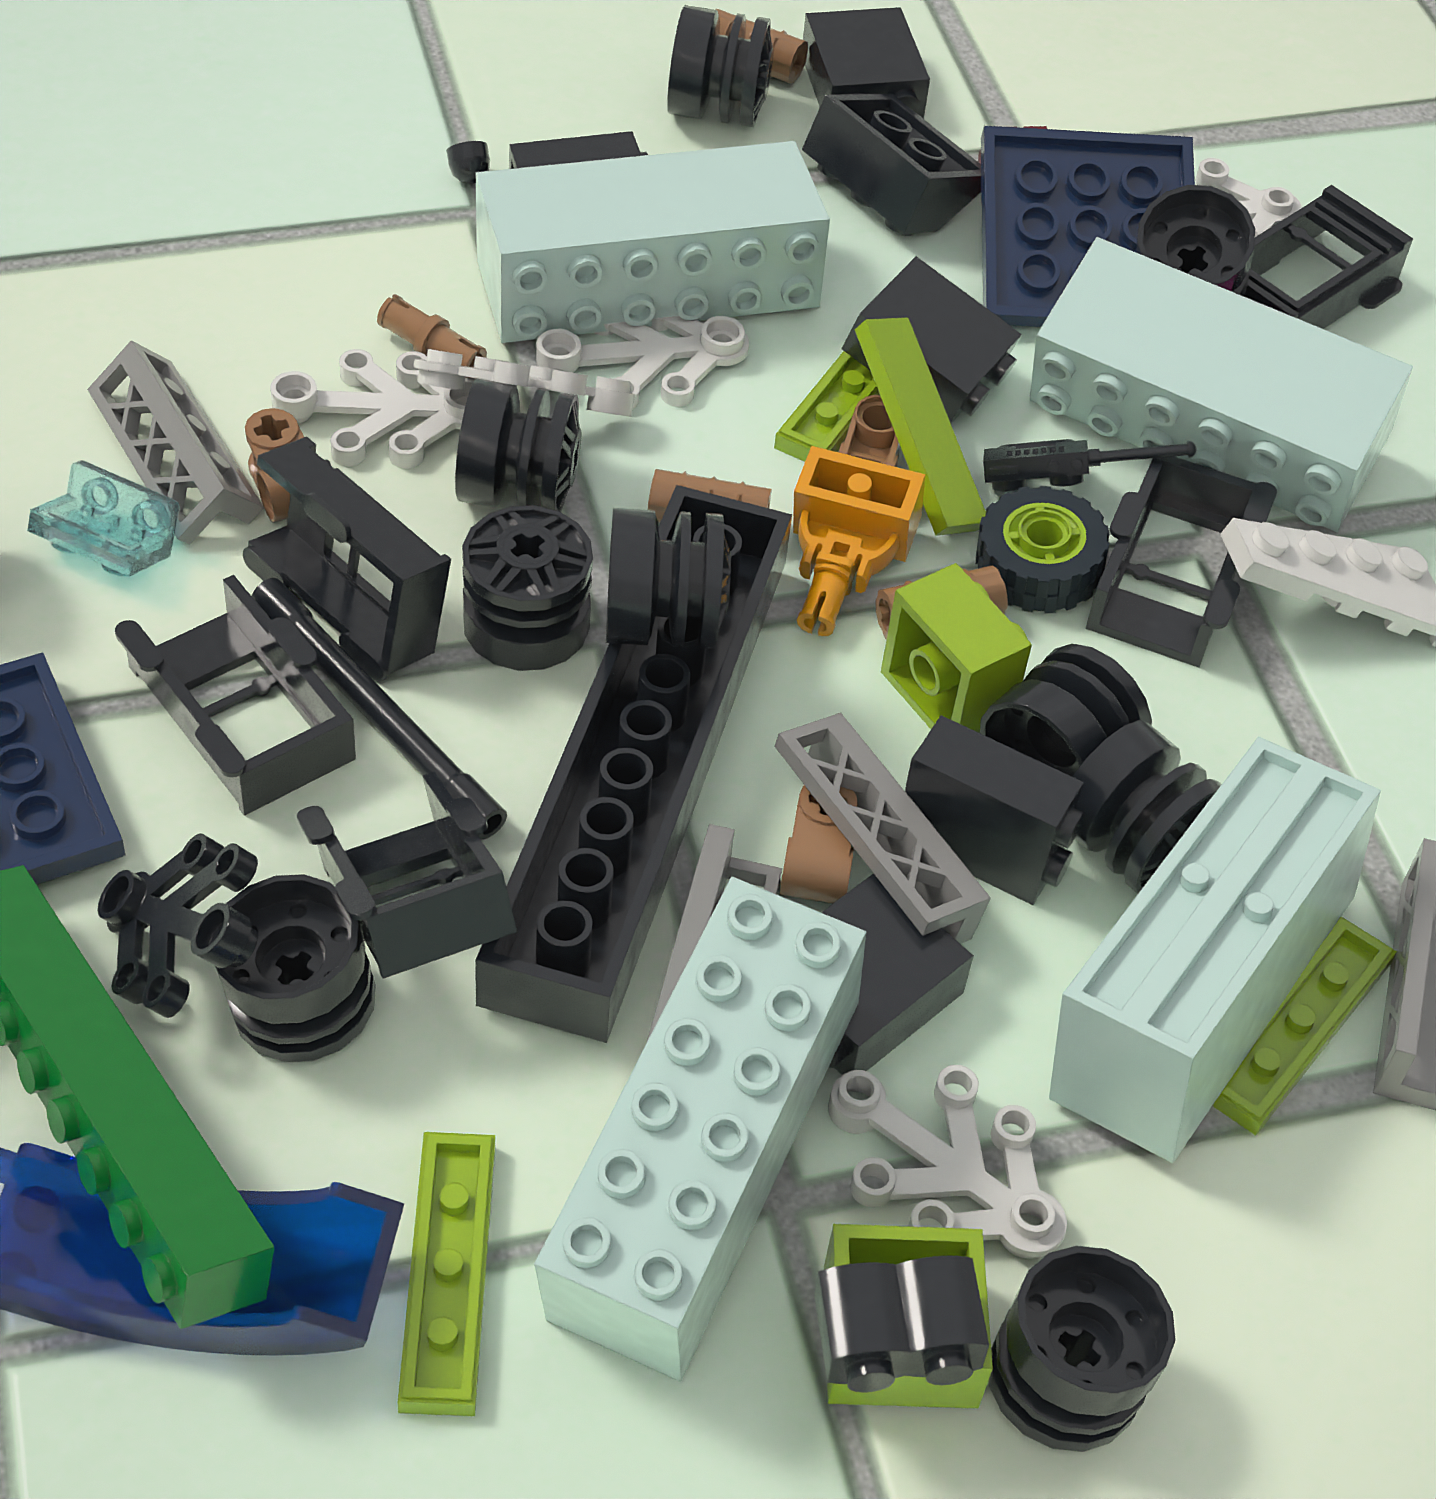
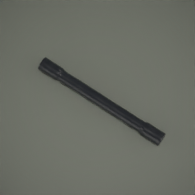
M269 578L261 582L253 591L252 597L271 620L279 617L287 618L295 625L315 649L317 654L315 665L421 775L435 772L453 799L468 797L473 800L487 822V830L478 835L481 840L497 833L507 819V811L470 774L463 772L313 619L311 611L278 578Z

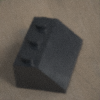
M893 94L825 95L802 148V151L818 163L817 168L821 173L843 183L851 190V197L864 206L872 207L885 218V225L889 229L904 236H911L913 233L938 231L981 193V164Z

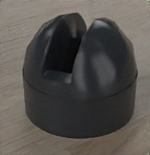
M468 141L447 148L446 153L452 175L459 181L476 183V172L489 171L490 156L486 142Z

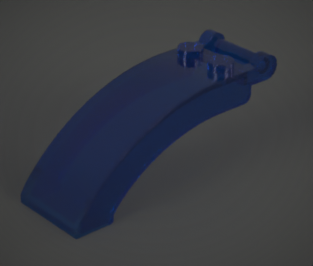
M32 1143L20 1144L17 1152L0 1147V1183L5 1184L0 1195V1309L55 1326L101 1337L195 1352L277 1356L331 1353L364 1347L368 1339L405 1203L340 1182H332L329 1187L300 1191L238 1190L274 1245L266 1300L180 1330L164 1302L155 1303L150 1297L143 1280L142 1266L130 1247L122 1248L116 1241L110 1225L109 1212L99 1195H90L84 1188L78 1172L76 1157Z

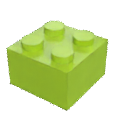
M954 563L895 591L880 672L930 729H932L942 715L980 733L981 718L988 708L1011 687L1023 681L1032 644L1023 629L1018 624L1011 622L990 600L984 587L978 582H974L957 563Z
M833 1224L824 1269L868 1262L896 1265L914 1259L933 1256H965L973 1258L989 1348L983 1368L973 1371L972 1376L965 1381L951 1385H934L927 1382L926 1377L905 1375L895 1378L894 1383L885 1389L867 1393L852 1391L848 1388L847 1384L827 1383L828 1404L979 1408L993 1370L983 1229Z

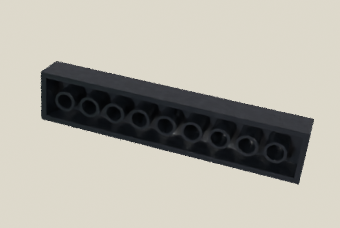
M676 485L659 524L660 540H673L680 512L691 513V541L693 542L703 541L706 513L722 514L724 519V534L731 551L728 611L718 632L716 648H699L698 619H686L683 647H673L668 617H655L648 645L609 643L506 886L517 932L482 944L475 959L476 1006L604 1043L608 1042L781 578L788 550L792 514Z

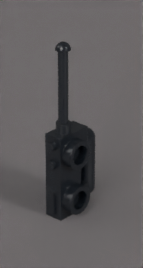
M1072 439L1006 444L998 448L984 449L985 483H992V489L1000 492L1015 491L1018 488L1026 487V479L1049 478L1050 485L1073 486L1084 482V474H1089V467L1101 466V463L1185 455L1191 458L1196 454L1197 447L1192 441H1187V444L1100 451L1099 449H1088L1087 440L1074 441Z

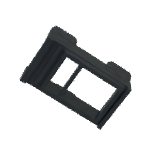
M1331 184L1323 189L1322 196L1255 237L1251 268L1249 269L1245 297L1324 329L1359 305L1366 309H1375L1401 291L1403 284L1399 277L1413 238ZM1327 231L1364 257L1352 265L1314 238ZM1305 244L1343 271L1296 301L1260 275L1278 265L1282 258Z
M307 436L258 455L257 465L290 493V502L286 526L248 541V547L243 550V559L247 567L263 581L269 578H278L288 589L290 588L341 633L339 645L377 682L386 679L387 675L435 653L451 558L446 554L440 556L439 553L339 468L334 469L328 459L324 460L316 453L317 444ZM334 538L340 543L346 542L350 545L348 564L332 551ZM360 555L393 582L391 600H388L357 573Z
M1175 456L1152 458L1138 493L1127 492L1123 495L1111 522L1109 531L1118 540L1097 586L1085 629L1200 668L1213 630L1222 629L1227 626L1240 592L1239 584L1233 580L1237 569L1229 552H1227L1213 591L1152 571L1144 564L1135 565L1129 562L1151 510L1222 533L1233 518L1260 523L1266 522L1277 495L1276 487L1268 482L1254 483ZM1125 572L1132 574L1137 580L1147 579L1209 600L1203 617L1120 589L1119 586Z
M233 574L223 579L227 613L157 646L142 627L133 620H125L118 623L115 627V636L127 652L129 668L136 677L140 676L239 803V810L245 816L356 759L353 718L311 668L317 661L315 649L289 619L279 617L271 620ZM254 659L268 674V677H258L252 681V685L204 708L200 706L189 692V690ZM277 685L311 728L245 761V758L224 731L210 717L255 695H266L272 687Z
M435 772L422 775L434 821L345 851L322 807H306L296 815L308 842L318 846L324 870L327 876L331 877L337 896L347 915L352 920H359L364 941L373 955L383 979L517 932L503 872L478 836L487 830L486 819L471 798L460 797L453 799ZM449 859H451L455 866L451 869H440L433 875L371 895L367 887ZM462 877L459 880L453 881L455 878ZM438 884L441 885V886H438V887H435V888H432V889L423 891V892H421V893H418V894H415V895H412V896H409V897H406V898H403V899H400V900H397V901H394V902H391V903H388V904H385V905H382V906L376 908V905H379V904H382V903H385V902H388V901H391V900L400 898V897H402V896H405V895H408V894H411V893H414V892H417V891H420V890H423V889H426V888H429V887H432V886H435V885H438Z

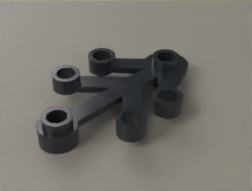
M199 833L187 842L181 852L151 875L144 871L133 873L129 870L117 873L104 888L97 908L99 917L107 921L108 929L118 935L117 970L112 979V992L133 1004L143 1003L144 1007L165 1018L175 1016L184 1006L190 991L189 982L174 973L175 936L191 941L190 946L193 954L218 968H225L229 965L236 968L243 965L251 957L258 941V934L252 928L251 920L224 903L213 905L204 914L191 909L222 885L233 892H239L244 889L256 873L258 866L257 857L235 843L224 847L205 834ZM188 874L193 876L164 900L160 898ZM150 926L147 963L142 960L144 929Z

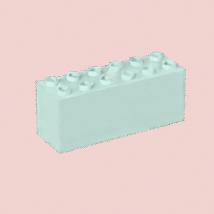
M795 141L476 172L477 263L501 343L538 339L542 333L552 329H564L578 335L606 331L604 324L626 322L631 326H652V319L680 316L685 320L701 321L716 316L736 317L820 307L830 218Z
M1096 237L1036 335L1030 401L1039 404L1044 410L1052 414H1063L1089 425L1095 432L1103 436H1114L1140 448L1187 444V441H1192L1197 447L1196 454L1193 457L1188 458V455L1175 457L1254 483H1271L1277 489V495L1273 503L1274 506L1297 515L1307 524L1323 526L1338 533L1392 432L1413 366Z
M1258 736L1062 993L1049 1099L1173 1163L1260 1037L1324 939L1354 899L1381 790Z
M731 876L534 1263L546 1321L675 1380L682 1381L859 1003L866 931Z

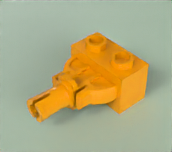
M811 446L794 489L793 533L798 534L803 552L798 568L800 575L810 580L814 569L812 584L803 608L796 620L802 630L812 634L818 619L821 622L818 636L833 634L845 596L850 595L855 574V592L863 593L867 589L871 576L885 569L893 559L906 562L922 517L926 474Z

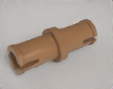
M393 294L392 298L388 297L379 309L377 315L378 325L411 343L414 351L421 352L426 356L428 349L462 354L461 366L474 367L475 356L487 357L486 348L476 345L450 329L448 320L437 314L427 315L397 294Z

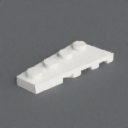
M1233 518L1220 534L1240 578L1304 601H1308L1313 594L1320 595L1328 604L1335 608V612L1355 619L1362 611L1385 618L1384 624L1387 630L1406 637L1413 629L1430 634L1431 645L1436 647V584L1428 571L1427 561L1418 550L1407 546L1398 547L1369 542L1361 538L1352 539L1323 534L1315 530L1306 531L1277 526L1269 522L1260 523Z

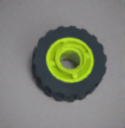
M1028 486L1018 488L1016 492H1007L1001 495L996 503L992 502L986 508L985 517L982 516L979 527L975 564H978V568L994 566L998 569L1005 583L1009 606L1015 605L1022 608V611L1032 613L1033 610L1044 611V614L1056 613V610L1066 609L1067 611L1073 609L1081 601L1086 602L1093 596V591L1095 588L1097 589L1105 570L1110 544L1108 542L1110 532L1108 525H1105L1103 522L1104 516L1099 510L1091 507V502L1083 497L1079 498L1072 495L1073 492L1065 489H1051V486L1029 488Z

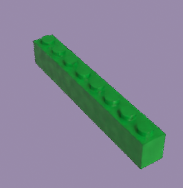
M25 866L0 870V1046L7 1045L17 1060L19 1077L26 1092L29 1094L37 1093L45 1106L48 1124L55 1140L60 1144L67 1143L76 1157L78 1172L84 1188L90 1195L98 1194L107 1208L111 1229L116 1241L122 1248L130 1247L140 1262L143 1280L150 1297L155 1303L164 1302L180 1330L266 1300L274 1254L273 1243Z

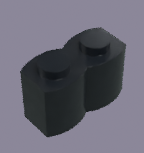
M933 1256L914 1259L896 1265L878 1262L854 1263L818 1271L814 1296L827 1383L847 1384L850 1390L861 1393L885 1389L894 1383L895 1378L905 1375L926 1377L927 1382L934 1385H951L967 1380L972 1376L973 1371L983 1368L989 1348V1341L973 1258L965 1256Z

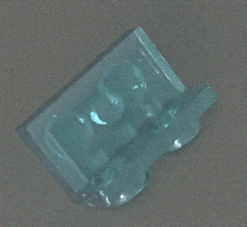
M80 460L71 465L67 494L30 509L27 531L50 541L51 546L59 551L80 554L100 563L101 567L111 574L130 577L171 556L180 506L176 500L89 462Z

